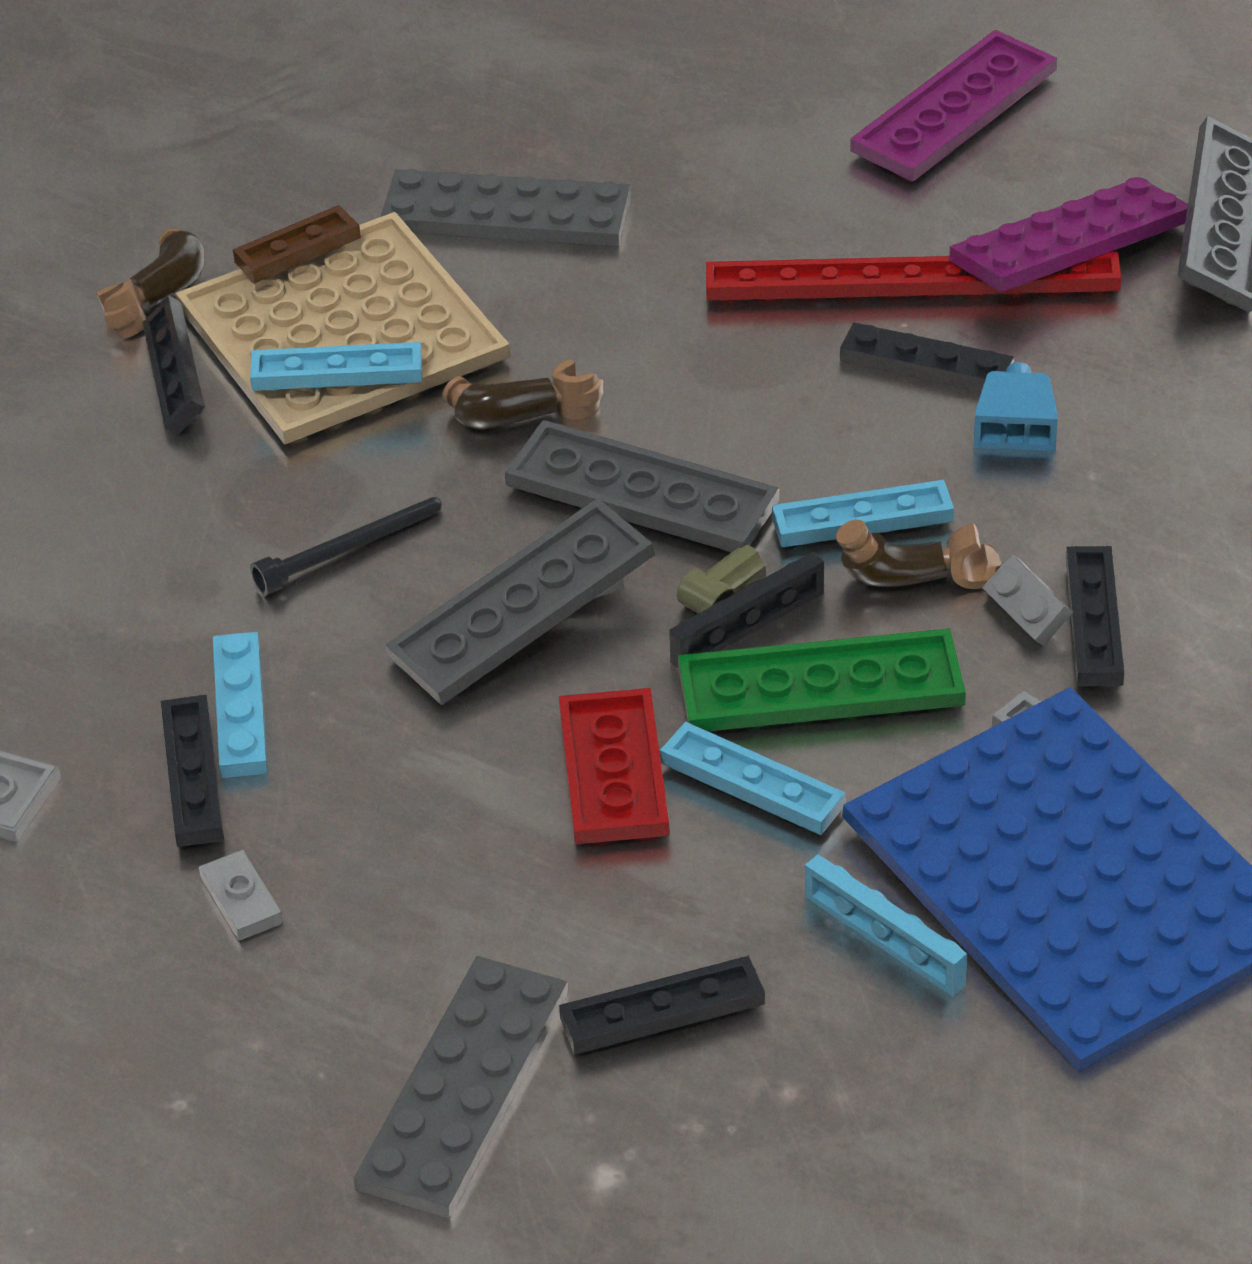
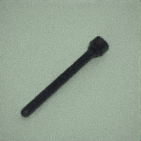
M437 497L428 498L283 560L278 557L274 559L265 557L250 564L252 580L257 590L263 596L281 590L283 584L288 582L291 575L438 514L443 507L442 501Z

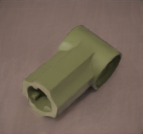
M746 544L744 547L734 550L707 571L701 568L689 571L679 584L677 600L699 614L712 607L715 603L725 600L747 588L753 582L765 578L766 564L760 558L758 551Z

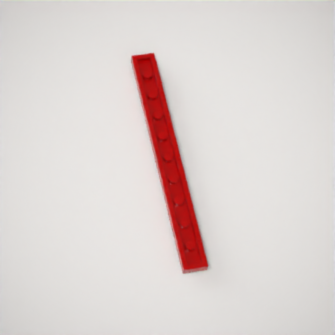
M1118 252L1105 253L1004 292H1000L950 262L949 256L706 262V300L732 301L748 299L773 300L791 298L814 299L1049 292L1099 293L1104 291H1121V271Z

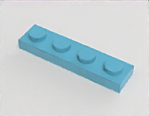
M421 342L252 350L251 388L252 391H276L280 389H317L322 387L422 382Z
M938 480L772 505V520L781 547L834 540L839 528L848 521L855 519L862 520L871 533L954 522V506L945 481Z
M258 632L213 636L218 753L221 779L268 774Z
M684 722L660 750L661 764L819 835L823 834L842 811L843 804L846 803V792L688 722Z
M819 854L805 864V898L950 996L954 997L966 986L967 953L957 943L943 938L925 926L918 917L907 914L889 902L882 893L868 888L850 876L843 867L832 864Z

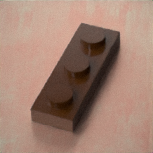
M337 205L233 249L234 263L254 283H257L360 239V225L340 205Z

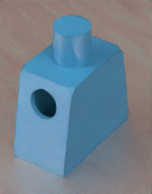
M1022 362L1010 364L1006 372L992 371L988 373L975 410L974 448L1056 452L1058 413L1050 376L1045 373H1032L1031 368Z

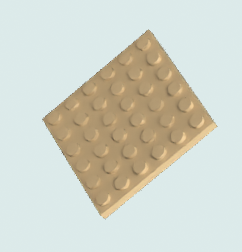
M396 212L360 224V239L275 274L268 279L254 283L239 269L175 293L176 300L182 304L183 313L284 444L302 439L318 431L450 381L457 376H463L510 357V344ZM421 342L422 382L322 387L317 389H280L276 391H252L251 388L252 350Z

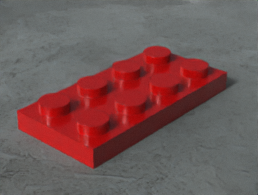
M651 688L559 696V710L575 844L670 836Z

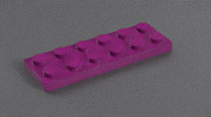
M994 30L850 138V152L913 182L1057 70V57L998 30Z
M1140 177L1129 178L1125 183L1108 189H1099L1094 194L1078 200L1066 201L1062 206L1045 212H1036L1029 218L1015 223L1003 224L998 229L982 235L970 236L967 240L950 246L949 261L1000 292H1004L1183 225L1186 222L1188 204L1178 199L1174 194L1165 192L1152 185L1147 179Z

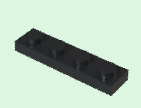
M168 295L143 321V328L165 428L179 435L189 423H193L199 418L205 405L182 304Z
M853 322L840 347V361L982 391L988 373L992 371L1006 372L1007 367L1014 363V356Z
M1112 546L1067 547L1066 568L1070 609L1073 611L1071 624L1077 686H1123L1124 663Z
M811 552L669 629L670 662L679 670L678 655L721 651L823 595L824 561L814 552Z
M207 695L161 701L177 847L223 841L224 832Z
M748 955L559 1005L560 1020L575 1055L764 1005L765 991Z

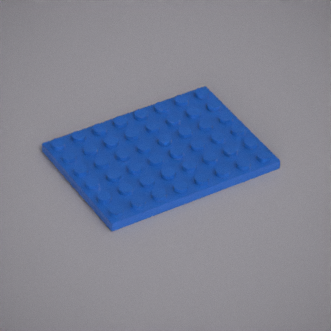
M1071 687L843 804V819L1078 1072L1092 1066L1252 975V865Z

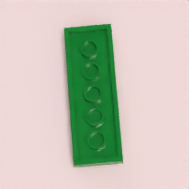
M950 628L678 655V668L687 722L706 731L965 706L966 691Z

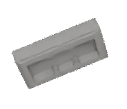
M244 850L199 866L203 883L238 941L283 924L282 913Z

